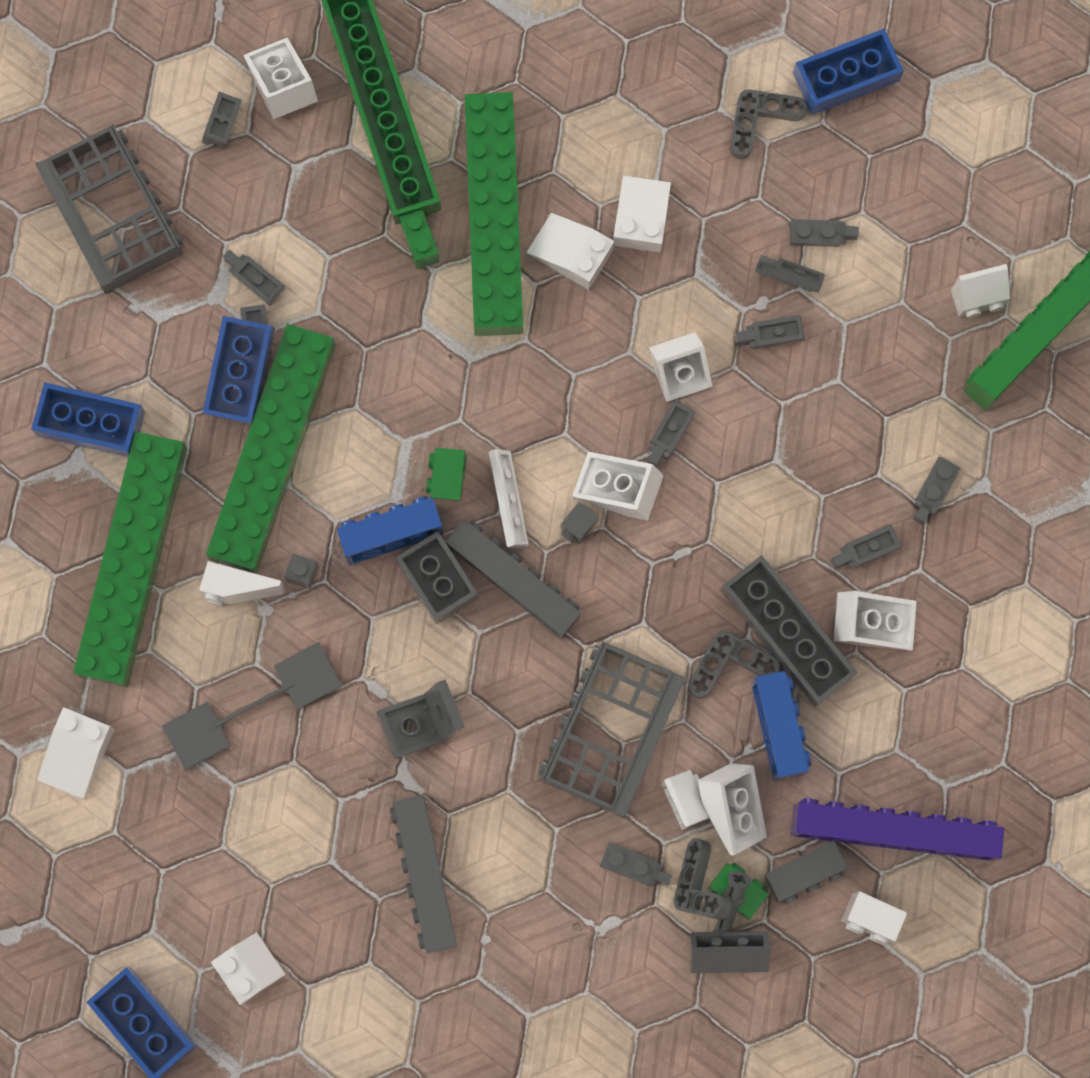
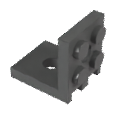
M446 679L435 683L423 695L376 712L394 759L449 740L465 727ZM409 720L415 724L414 733H408L404 730V721Z

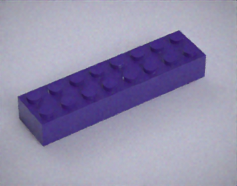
M803 798V800H800V802L793 806L790 836L825 841L834 840L835 842L986 861L1002 859L1004 827H997V822L982 821L972 824V819L956 817V819L948 821L945 815L931 814V816L924 818L920 817V812L905 811V813L900 815L895 814V809L880 808V810L869 811L870 807L865 805H854L851 808H844V803L831 801L825 805H819V800Z

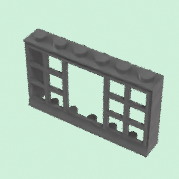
M114 124L45 160L35 163L105 294L182 255L183 252L180 246L184 244L177 231L172 233L169 225L173 224L166 211L161 213L158 207L161 201L155 190L149 191L147 185L150 184V181L145 171L139 172L136 164L139 161L134 151L128 152L125 146L128 140L122 129L117 131ZM114 140L117 147L100 154L97 147ZM93 150L96 157L80 165L77 158ZM120 152L127 166L111 174L104 160ZM73 161L76 168L59 176L56 168ZM100 163L107 177L90 184L83 170ZM131 171L150 207L92 236L73 200ZM79 173L86 187L70 195L63 181ZM153 212L160 227L143 234L136 220ZM132 223L139 237L123 245L116 231ZM164 232L171 246L154 254L147 240ZM112 234L119 248L102 256L95 241ZM143 242L150 257L134 265L126 250ZM122 253L129 268L112 275L105 261Z
M602 641L600 647L594 646L589 658L594 661L590 669L585 668L579 680V682L583 683L580 692H574L569 705L573 706L570 715L564 714L559 728L563 729L559 738L554 737L549 751L553 752L549 761H543L538 774L543 775L541 782L625 818L686 677ZM606 652L623 659L617 673L600 666ZM628 661L645 668L639 683L622 675ZM597 671L615 678L608 695L590 687ZM650 671L667 678L662 692L644 685ZM619 680L637 688L630 705L612 697ZM641 690L659 697L652 714L634 707ZM587 693H591L649 719L632 760H628L570 734ZM567 738L585 746L578 763L560 756ZM589 748L607 756L600 773L582 766ZM611 758L629 766L622 783L604 775ZM557 761L575 768L568 785L550 778ZM579 771L597 778L590 795L572 788ZM602 780L619 787L612 805L595 798Z

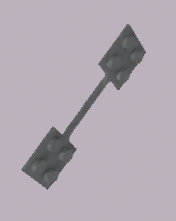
M319 642L274 665L282 680V686L223 719H217L208 702H205L162 725L184 769L187 770L230 747L222 730L223 725L282 692L288 693L298 710L341 687L342 685Z

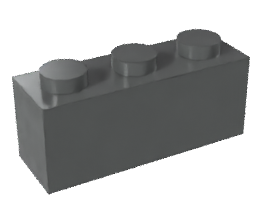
M833 840L763 876L776 902L783 900L784 904H788L798 899L796 893L806 889L807 893H810L821 887L819 882L827 878L832 882L844 876L842 871L848 867Z
M768 931L690 932L691 973L769 972L770 946Z

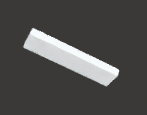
M491 450L489 451V457L506 545L509 548L527 547L528 539L511 451Z

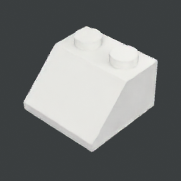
M1007 264L958 277L951 289V293L959 317L967 316V318L979 316L982 311L990 310V312H997L1005 308L1004 306L1010 300Z
M695 332L649 347L653 367L666 402L713 387L704 345Z
M691 770L667 778L661 784L682 831L710 819L702 805L698 785L699 777L697 774L693 775Z
M257 932L231 947L211 962L239 1005L246 1004L286 975Z

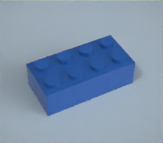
M884 28L796 62L793 75L811 115L897 83L900 81L904 70Z
M227 316L222 317L203 414L252 424L262 394L275 332L273 326Z
M44 382L31 430L38 437L129 457L135 431L140 432L145 410L140 404Z
M426 496L413 500V504L405 507L403 504L392 506L389 508V512L383 514L379 512L370 513L365 516L364 520L358 522L354 519L341 523V527L336 528L349 565L415 545L437 531L441 536L444 535L433 498L428 499Z
M786 671L755 677L751 685L773 781L802 776L809 771L811 758L809 752H804L803 741H806L803 726H798L797 716H800L797 701L793 702L791 692L794 691L791 676L787 677Z
M131 967L123 969L86 1002L149 1078H162L197 1047L194 1041Z

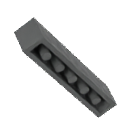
M464 519L446 540L445 543L449 549L560 639H563L581 617V612L578 611L580 607L570 598L567 601L559 595L560 590L553 584L548 583L546 585L540 580L541 575L533 568L529 567L527 570L520 564L522 560L510 551L507 554L502 550L501 547L503 545L493 536L488 538L481 533L483 529L476 522L471 521L469 523Z
M423 795L393 801L394 808H390L392 822L398 823L400 833H395L398 848L404 849L405 858H401L404 874L409 873L411 883L406 884L409 899L414 898L416 908L412 909L414 923H420L422 933L417 934L420 949H425L426 953H432L457 947L425 798Z

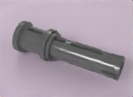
M740 871L729 873L727 879L728 886L723 891L722 896L729 898L731 901V911L724 920L718 919L713 932L731 931L738 907L745 901V890L751 883V879L747 874Z

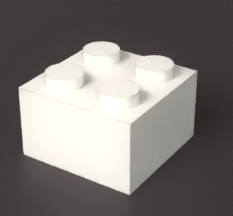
M859 891L852 894L841 922L847 924L845 927L847 930L856 934H863L865 932L870 934V940L881 945H887L889 942L896 941L907 912Z

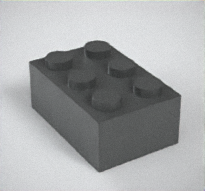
M438 531L395 557L397 564L436 625L479 599L477 591Z

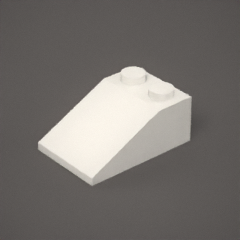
M288 38L243 55L273 119L318 102L312 79Z
M623 176L613 241H615L614 246L661 252L671 182Z
M551 213L526 254L589 290L613 252L615 241L592 228Z
M588 452L572 497L627 517L648 521L664 475L653 464Z
M208 561L199 591L208 600V603L222 607L223 603L231 605L285 594L286 588L280 580Z
M859 591L838 592L833 642L913 651L917 601Z
M63 707L52 732L37 780L85 800L115 729Z
M730 763L698 780L702 805L730 855H736L767 838L754 765Z

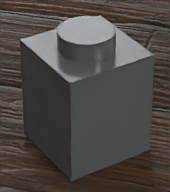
M578 502L560 525V529L563 531L561 533L562 536L571 543L576 541L580 544L598 522L599 516L581 502Z
M292 554L284 577L289 583L311 590L319 566L314 560Z

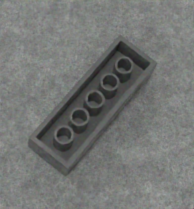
M762 555L722 586L720 591L770 653L778 660L779 664L791 676L792 680L814 707L857 674V671Z

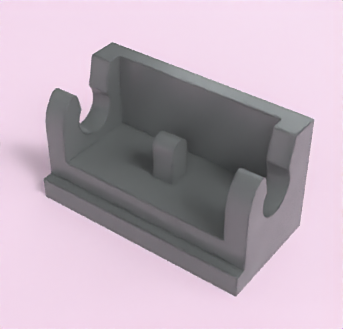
M219 91L201 143L208 145L210 142L217 144L219 149L227 144L242 102L241 99Z

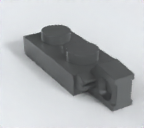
M791 219L790 245L839 247V245L845 244L846 240H857L859 235V227L846 226V222Z
M230 250L223 256L224 261L231 266L229 272L232 276L269 306L286 289L284 284L249 256L246 257L242 254L239 258Z
M763 255L760 256L755 272L765 277L773 276L783 283H792L806 291H815L819 293L825 277L824 273L781 258L777 261Z
M800 315L754 322L752 325L746 326L747 331L737 332L735 335L736 346L749 344L750 348L756 349L805 340Z
M675 400L673 401L650 441L648 449L652 451V454L648 459L649 464L657 467L662 457L668 460L694 417L695 411Z
M940 456L937 458L915 499L914 505L919 509L913 518L914 521L922 524L928 513L933 516L935 515L959 473L960 467Z
M889 525L846 543L845 546L840 548L842 554L832 557L831 562L834 569L846 564L849 569L856 568L900 549L901 545L892 525Z
M610 842L600 864L602 868L644 885L654 886L657 881L668 886L672 875L660 871L662 865L656 863L657 861Z

